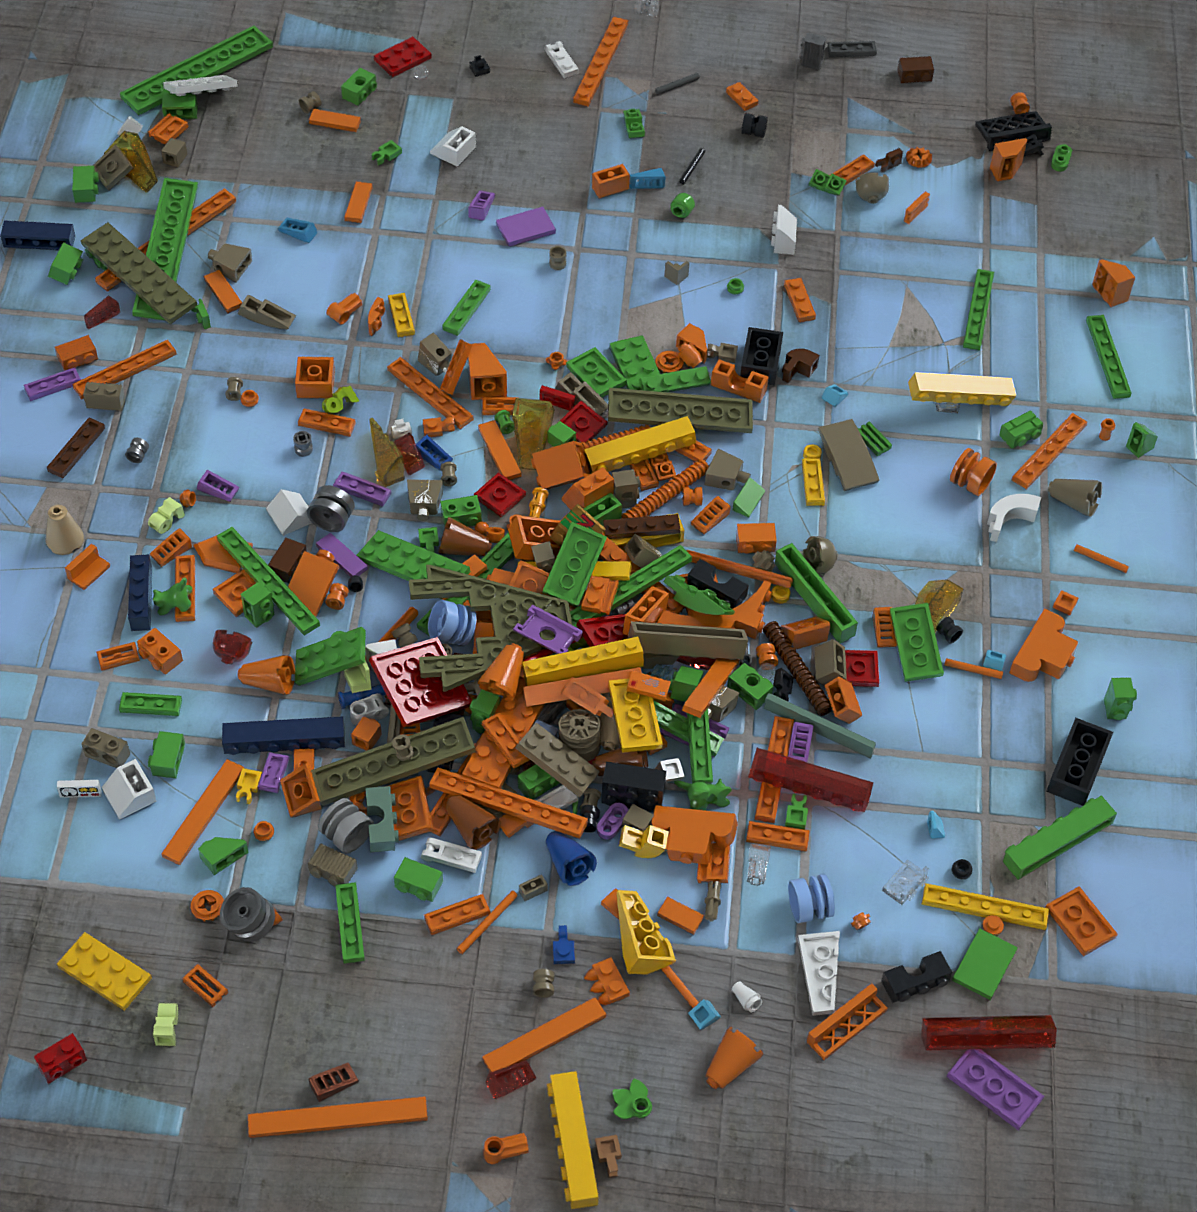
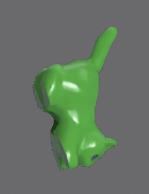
M185 577L164 592L153 590L154 596L152 600L159 607L157 611L159 615L167 614L173 607L179 608L181 612H186L191 606L188 595L192 593V587L187 585Z
M718 779L716 784H706L703 782L690 784L679 780L674 781V784L679 788L687 790L691 809L706 811L708 804H714L719 807H726L730 804L726 796L732 789L729 786H725L721 779Z

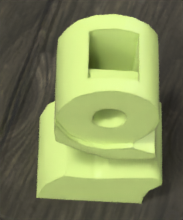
M169 497L164 500L161 507H158V511L150 516L148 525L160 534L165 533L172 527L173 516L178 519L185 516L182 505Z
M159 1003L153 1031L155 1045L176 1046L174 1025L178 1023V1004Z

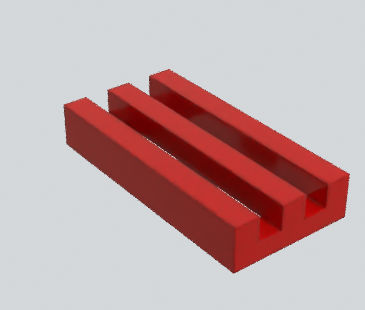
M544 385L541 386L540 402L568 411L575 406V395Z

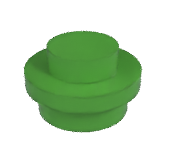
M733 278L728 282L727 290L732 294H740L744 291V284L742 280Z

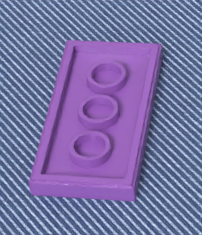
M973 1043L946 1076L1017 1130L1022 1127L1044 1098L1041 1093Z

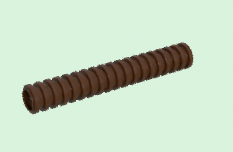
M772 621L767 623L763 628V633L766 634L769 642L774 645L775 651L778 652L781 660L787 665V669L790 670L793 678L796 679L799 687L802 688L805 696L808 697L814 710L817 711L819 716L830 713L833 708L831 707L832 704H830L826 694H824V691L818 685V682L796 652V649L790 643L778 622Z

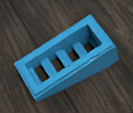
M662 168L630 174L629 187L630 189L664 188L666 177Z
M288 217L278 227L280 232L310 243L317 234L314 223Z

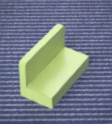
M366 661L358 666L343 670L352 693L372 690L370 670Z

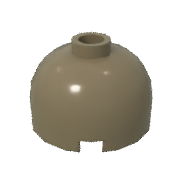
M876 172L860 175L859 180L856 178L857 194L869 203H877L889 191V177L883 174V177L878 176Z
M809 537L805 542L808 545L807 549H803V557L817 574L828 572L833 568L838 558L834 544L825 537Z

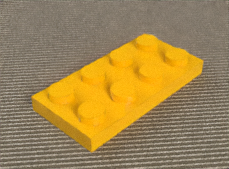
M629 679L609 680L608 686L622 753L662 749L663 743L653 698L627 691Z
M86 932L81 935L57 963L59 969L124 1011L152 979L151 974Z

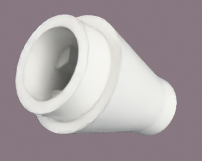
M739 981L732 987V991L744 1010L752 1013L761 1006L762 999L760 994L748 988Z

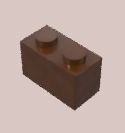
M931 56L899 58L897 71L900 82H932L934 66Z
M285 537L269 562L268 566L283 582L290 583L304 551L307 552L306 545Z

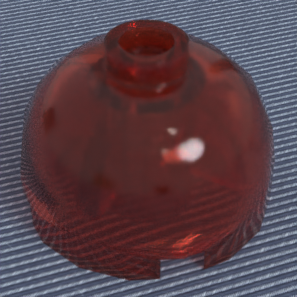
M216 630L212 645L214 653L221 658V662L233 664V662L244 660L249 655L253 643L251 638L238 632L226 634L227 630Z

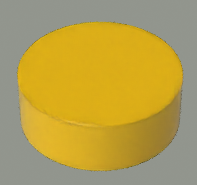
M810 444L804 448V459L821 458L822 450L819 446Z
M779 585L772 588V600L779 604L786 603L790 598V589Z

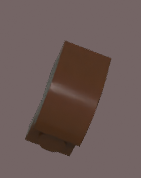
M802 348L788 352L782 368V381L789 383L797 372L810 378L818 367L820 355Z

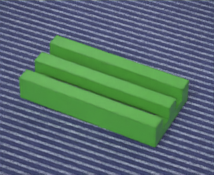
M870 421L867 422L866 426L862 425L860 429L858 428L865 444L876 456L892 448V444Z

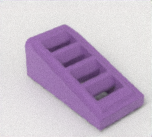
M479 191L469 205V218L484 221L495 198V194Z
M206 470L197 484V490L229 502L240 488L209 470ZM228 489L232 490L229 495L226 494Z
M794 722L787 763L807 766L813 725ZM795 738L807 740V742H806V741H801V740H795ZM794 746L803 747L806 749L795 748ZM793 753L801 754V755H804V757L794 756V755H792V754H793Z

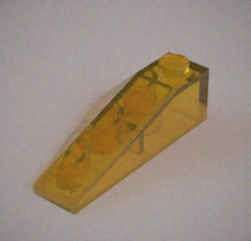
M370 418V432L376 465L375 476L378 482L381 481L384 487H388L405 480L403 455L393 441H389L388 435L386 433L383 434L379 424L373 418Z
M948 579L928 581L919 592L915 605L928 603L935 632L937 625L944 618L949 617L961 602L964 590Z

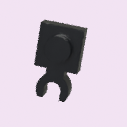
M783 668L776 669L773 686L776 688V692L773 695L789 701L788 695L792 693L794 678Z

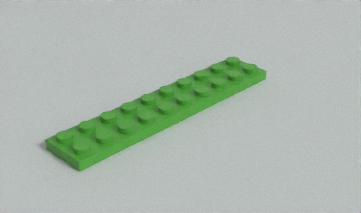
M252 26L120 92V97L138 115H141L162 104L163 94H170V91L164 89L163 82L217 76L272 48L273 42L257 27Z
M164 178L146 256L177 283L197 195L198 182ZM136 294L132 311L133 316L165 320Z

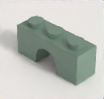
M390 786L366 788L367 816L377 815L383 819L380 823L369 824L370 852L394 851L395 843L399 842L398 830H394V824H397V813L392 812V806H396L395 794H391Z

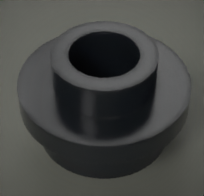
M959 859L953 863L951 870L956 878L967 879L971 876L973 869L969 861Z

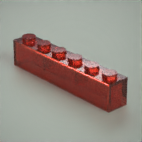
M760 748L756 749L748 775L749 778L757 782L769 783L777 788H785L797 794H805L817 800L822 799L834 805L845 806L853 811L865 812L874 783Z
M1051 1015L922 1018L921 1037L926 1051L1055 1048L1057 1028Z

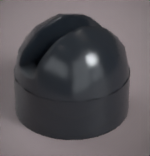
M357 575L351 576L348 580V589L352 592L361 591L363 589L362 578Z

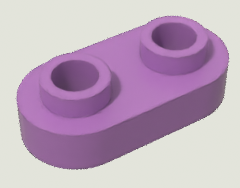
M612 804L598 822L597 833L602 839L609 840L614 838L622 828L623 818L628 812V808L624 804Z

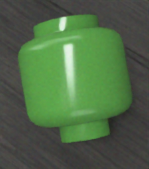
M679 193L671 202L670 209L676 217L686 218L694 209L695 201L689 194Z

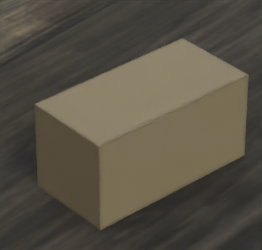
M542 874L519 885V893L524 901L548 891V884Z

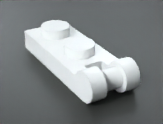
M561 41L555 42L554 45H545L547 55L563 78L578 74L577 66L564 49Z
M435 838L427 839L426 849L421 854V858L425 861H434L476 873L482 857L481 851Z

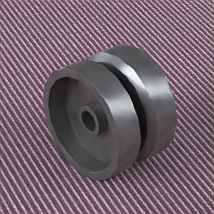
M324 485L318 488L307 509V516L317 527L329 532H339L344 529L348 518L355 508V504L351 496L338 487Z
M242 887L234 890L223 901L220 909V920L237 937L243 941L253 942L261 939L270 931L275 920V909L257 891L252 888Z

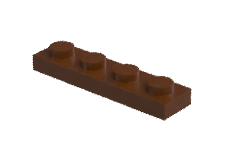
M89 417L47 466V471L60 478H64L104 431L105 425Z
M678 514L603 520L604 533L609 539L631 538L634 534L640 537L680 534L681 530Z

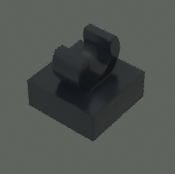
M481 55L475 56L474 61L469 62V67L475 77L490 73V67L484 58L481 59Z

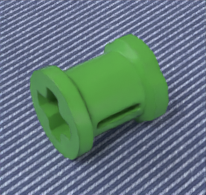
M501 410L495 415L494 419L499 423L502 434H509L515 430L516 425L511 421L509 411Z

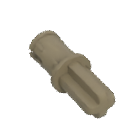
M713 881L708 883V894L705 898V919L710 922L717 919L718 906L721 904V899L719 898L721 883L715 881L714 887Z

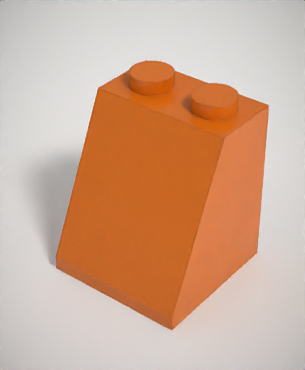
M485 343L472 344L473 346L467 358L471 400H480L483 397H507L506 370Z
M571 441L532 453L531 463L533 468L537 470V484L546 490L578 482L591 474L582 442Z
M602 467L574 483L561 497V500L570 510L577 504L585 508L609 493L614 495V478Z

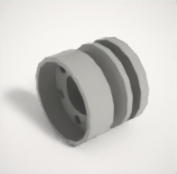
M342 798L326 810L319 821L318 829L329 840H333V844L347 854L358 849L368 839L369 824H374V822L365 813L359 811V808L348 798Z

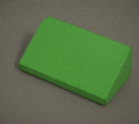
M749 477L734 500L733 511L750 517L764 495L765 490Z

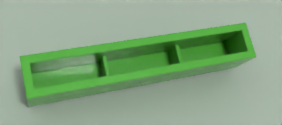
M793 543L776 550L774 564H776V567L783 575L793 578L792 586L816 616L830 622L829 631L838 643L854 637L858 622Z
M1102 795L1096 799L1091 798L1084 806L1074 808L1064 818L1061 816L1048 827L1043 826L1038 830L1037 834L1033 836L1028 835L1020 844L1008 847L1005 850L1003 863L1019 880L1113 824L1117 812Z

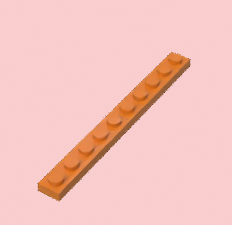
M224 188L193 209L187 236L234 204L236 197ZM149 241L138 248L145 255ZM109 269L95 277L96 283L107 292L122 282Z

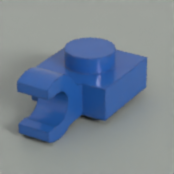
M567 925L558 926L559 941H553L554 964H575L574 941H568Z

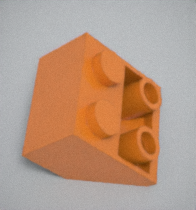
M1026 138L995 144L990 169L996 181L1008 180L1014 177L1022 165L1027 144Z
M1101 259L1098 262L1092 285L1100 293L1103 300L1110 307L1129 300L1135 276L1127 266Z

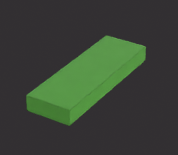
M122 692L119 711L121 713L179 716L182 696Z

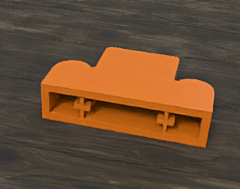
M1044 608L1012 662L1009 674L1024 681L1032 682L1037 678L1039 670L1060 679L1067 666L1071 668L1075 660L1074 653L1078 641L1062 634L1065 625L1063 617Z
M655 805L652 818V826L669 831L666 845L669 860L680 861L685 864H708L713 843L716 842L721 847L730 846L734 842L738 826L734 813Z

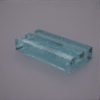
M658 664L650 676H658V678L663 679L667 674L666 680L671 681L674 672H677V668L669 670L670 666L666 665L665 668H662V664Z

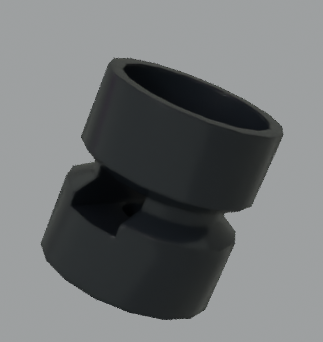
M745 113L741 134L751 135L754 133L755 136L764 138L768 117L762 115L755 117L754 114Z

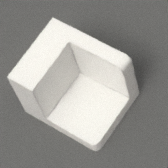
M128 116L117 134L129 143H132L143 128V125L131 116Z
M679 758L660 761L655 769L667 771L666 783L682 780L685 777Z

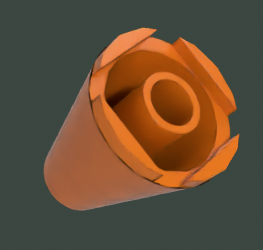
M511 643V645H506L478 680L477 684H480V689L503 696L502 700L505 701L514 700L524 657L521 646Z
M282 655L243 664L238 670V679L241 680L242 684L283 695L290 694L295 682L291 681L292 674H295L294 662L290 656Z
M729 1027L726 1030L705 1074L708 1078L706 1082L714 1089L718 1087L723 1089L763 1056L761 1049L757 1052L754 1049L756 1044L738 1030L733 1033V1027Z

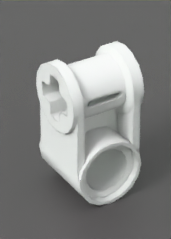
M373 694L353 702L350 706L351 723L357 726L363 716L375 720L385 718L390 711L384 705L382 695Z

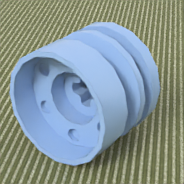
M438 600L434 604L428 620L430 638L438 637L442 642L448 641L459 646L467 645L473 637L476 628V612H471L470 606L456 605L451 601Z
M819 874L817 878L810 876L809 886L804 878L788 881L790 907L797 923L812 921L813 911L818 919H823L824 915L827 918L834 916V894L828 877L825 874Z

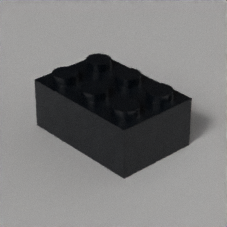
M753 327L748 328L741 365V377L748 378L750 373L754 371L768 376V385L775 386L784 332Z
M606 762L602 781L601 803L609 806L614 803H622L628 809L634 804L648 812H654L655 805H663L667 771Z

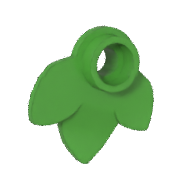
M634 1078L632 1080L630 1090L614 1089L612 1091L613 1099L618 1105L613 1111L617 1117L621 1119H630L634 1116L645 1118L651 1113L652 1103L647 1098L648 1089L638 1079ZM639 1105H642L645 1107V1109L638 1110L637 1107Z

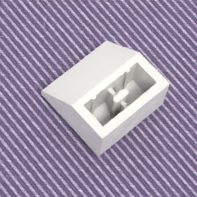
M462 126L454 129L438 142L430 151V154L458 166L476 148V133Z
M778 205L777 212L774 211L773 222H776V224H772V234H775V236H772L771 246H774V253L794 255L797 218L782 205Z
M136 759L116 768L101 787L119 820L156 802L154 789Z

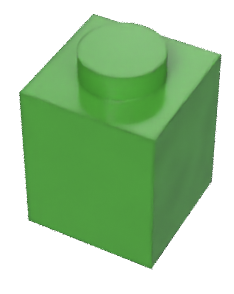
M561 421L548 429V443L553 447L576 441V432Z

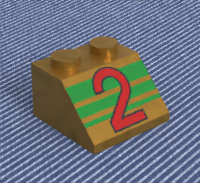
M577 504L556 526L550 538L561 547L571 522L600 534L604 533L605 528Z

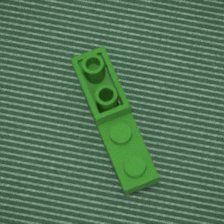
M667 575L663 581L677 592L673 599L689 609L712 615H733L735 613L730 608L728 602L719 600L716 597L715 592L709 589L698 590L696 587L688 585L680 575Z

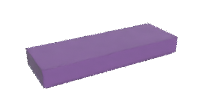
M74 367L25 384L24 389L29 400L33 401L73 387L72 384L81 379Z
M343 471L333 484L334 487H338L350 495L382 507L391 495V489Z
M329 533L316 542V547L319 550L322 549L332 553L335 557L334 563L338 564L350 577L354 575L360 576L368 570V565L333 534Z

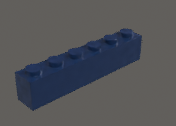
M341 716L222 723L224 754L236 755L238 753H275L278 751H294V749L345 747L344 719Z

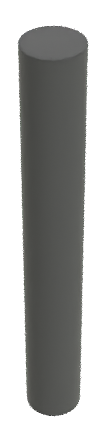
M698 73L655 88L656 94L666 92L695 81L700 76Z

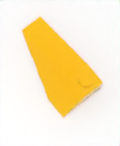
M618 890L616 893L622 952L628 974L647 975L675 963L676 959L670 941L662 936L659 931L660 926L650 918L648 914L649 909L638 892Z

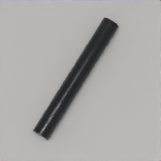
M703 148L699 149L680 178V184L684 185L705 154Z

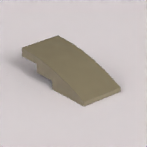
M853 419L818 428L829 462L832 461L836 476H839L844 491L879 482L870 453Z

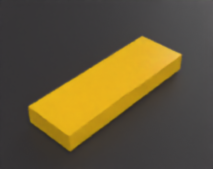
M405 293L388 295L397 337L415 335Z
M820 458L802 459L806 506H824L825 496Z

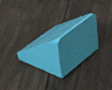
M834 384L826 387L822 399L833 406H837L848 396V392Z
M987 650L983 667L1002 671L1006 654Z
M930 811L927 825L931 839L944 838L945 831L942 819L934 811Z
M705 999L688 1013L700 1030L721 1018L710 1001Z

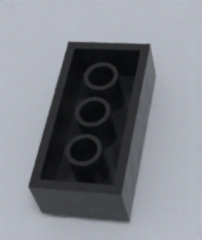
M1075 718L1046 792L1084 806L1113 732Z

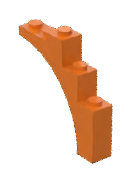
M763 581L759 589L747 601L732 609L735 611L733 615L688 616L664 610L657 623L744 629L746 636L756 639L758 633H762L765 622H763L764 604L771 599V583Z

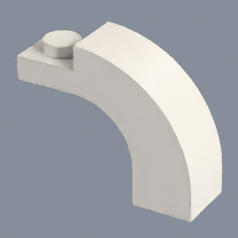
M1013 494L996 502L990 511L987 525H990L988 532L992 533L990 541H998L1001 527L1008 520L1023 519L1034 522L1041 497L1030 494Z

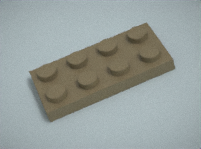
M538 723L533 725L515 747L579 798L600 772Z

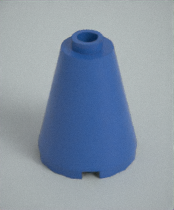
M553 831L548 834L545 843L560 880L564 884L567 883L568 886L578 885L589 878L587 874L591 870L594 872L596 869L597 859L594 854L564 833Z

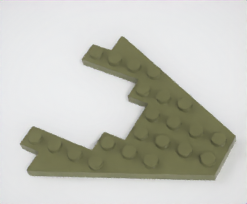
M429 564L426 565L427 579L409 580L410 600L469 596L471 612L488 610L491 612L494 637L476 638L477 654L419 657L421 678L441 677L443 692L481 677L506 645L514 643L521 646L524 657L545 649V647L513 631L517 623L523 625L529 618L527 613L532 604L572 625L567 600ZM543 630L539 634L544 640H552L555 637L554 632L551 630Z

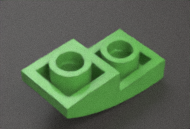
M629 109L623 111L628 137H645L640 110Z
M816 169L808 185L839 196L847 180L834 174L828 175Z

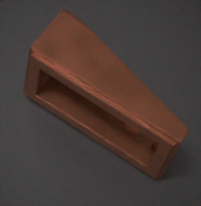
M349 1062L308 1078L309 1085L319 1102L359 1082ZM346 1071L350 1079L346 1080L342 1072ZM338 1075L342 1082L338 1083L335 1076ZM331 1079L333 1085L330 1086L327 1080ZM323 1083L325 1088L321 1089L319 1084Z

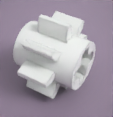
M403 418L395 420L394 425L391 426L392 436L394 439L398 438L399 442L408 441V436L412 435L410 423L404 422Z

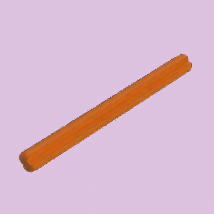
M686 550L692 556V563H697L701 559L722 571L760 581H767L786 588H791L793 584V578Z

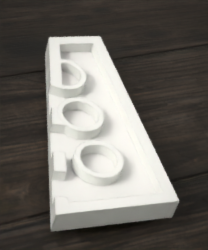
M840 931L798 935V944L812 1016L834 1013Z

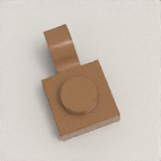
M617 1135L595 1138L599 1163L606 1162L609 1178L618 1177L616 1160L621 1159L622 1155Z

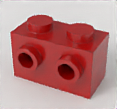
M73 1033L33 1056L48 1084L88 1061L82 1046Z

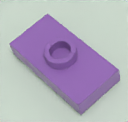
M269 752L258 783V790L273 793L279 792L280 780L284 777L289 756Z

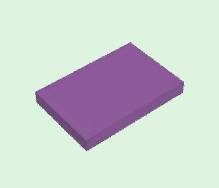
M544 207L496 220V225L508 247L556 233V229Z

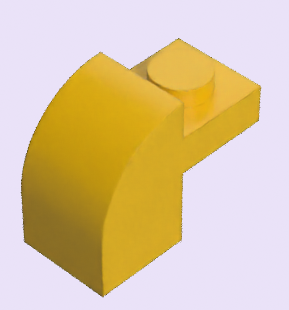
M624 825L621 830L619 846L634 851V856L655 858L666 850L669 831L649 825L643 832Z

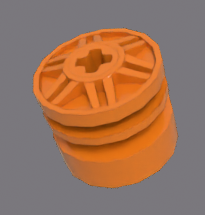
M967 448L956 461L950 475V481L954 484L958 483L960 487L967 484V491L980 496L990 484L997 469V462L988 457L980 460L981 455L979 452L974 453L973 449Z

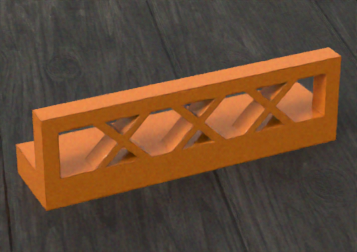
M872 983L808 1033L807 1043L823 1060L827 1059L887 1011L888 1008L876 996L878 989ZM871 1001L879 1008L875 1013L866 1012V1005ZM854 1015L863 1016V1022L860 1025L850 1024V1018ZM837 1028L847 1029L845 1037L834 1036ZM822 1040L831 1041V1048L826 1052L818 1045Z

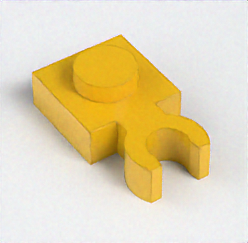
M242 768L237 783V789H239L236 793L237 802H240L243 796L247 797V804L252 802L251 792H258V783L262 772Z

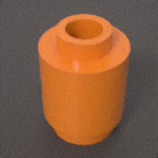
M685 342L678 348L680 352L677 355L688 367L691 366L692 369L703 360L700 352L691 342L689 344Z

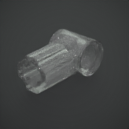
M750 844L747 882L751 883V885L759 886L765 883L771 846Z

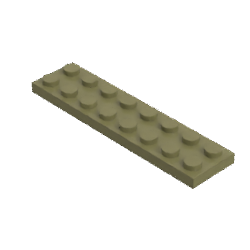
M109 222L81 240V244L169 324H172L197 306V301Z
M609 388L608 421L661 425L688 416L694 429L752 433L753 405L750 399Z
M464 717L408 736L414 755L409 760H399L396 756V750L393 748L392 742L311 770L321 805L325 806L342 798L364 792L366 788L378 787L475 753L476 749Z

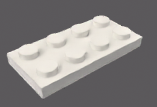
M226 75L163 82L164 89L170 91V93H175L176 96H185L189 92L201 94V91L205 90L207 92H216L217 89L221 88L222 90H232V87H237V80Z

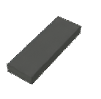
M875 41L829 42L827 44L829 58L876 56L877 54Z

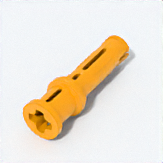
M537 487L532 492L533 499L529 503L530 513L528 517L540 518L541 513L546 507L544 503L549 496V492L544 488Z

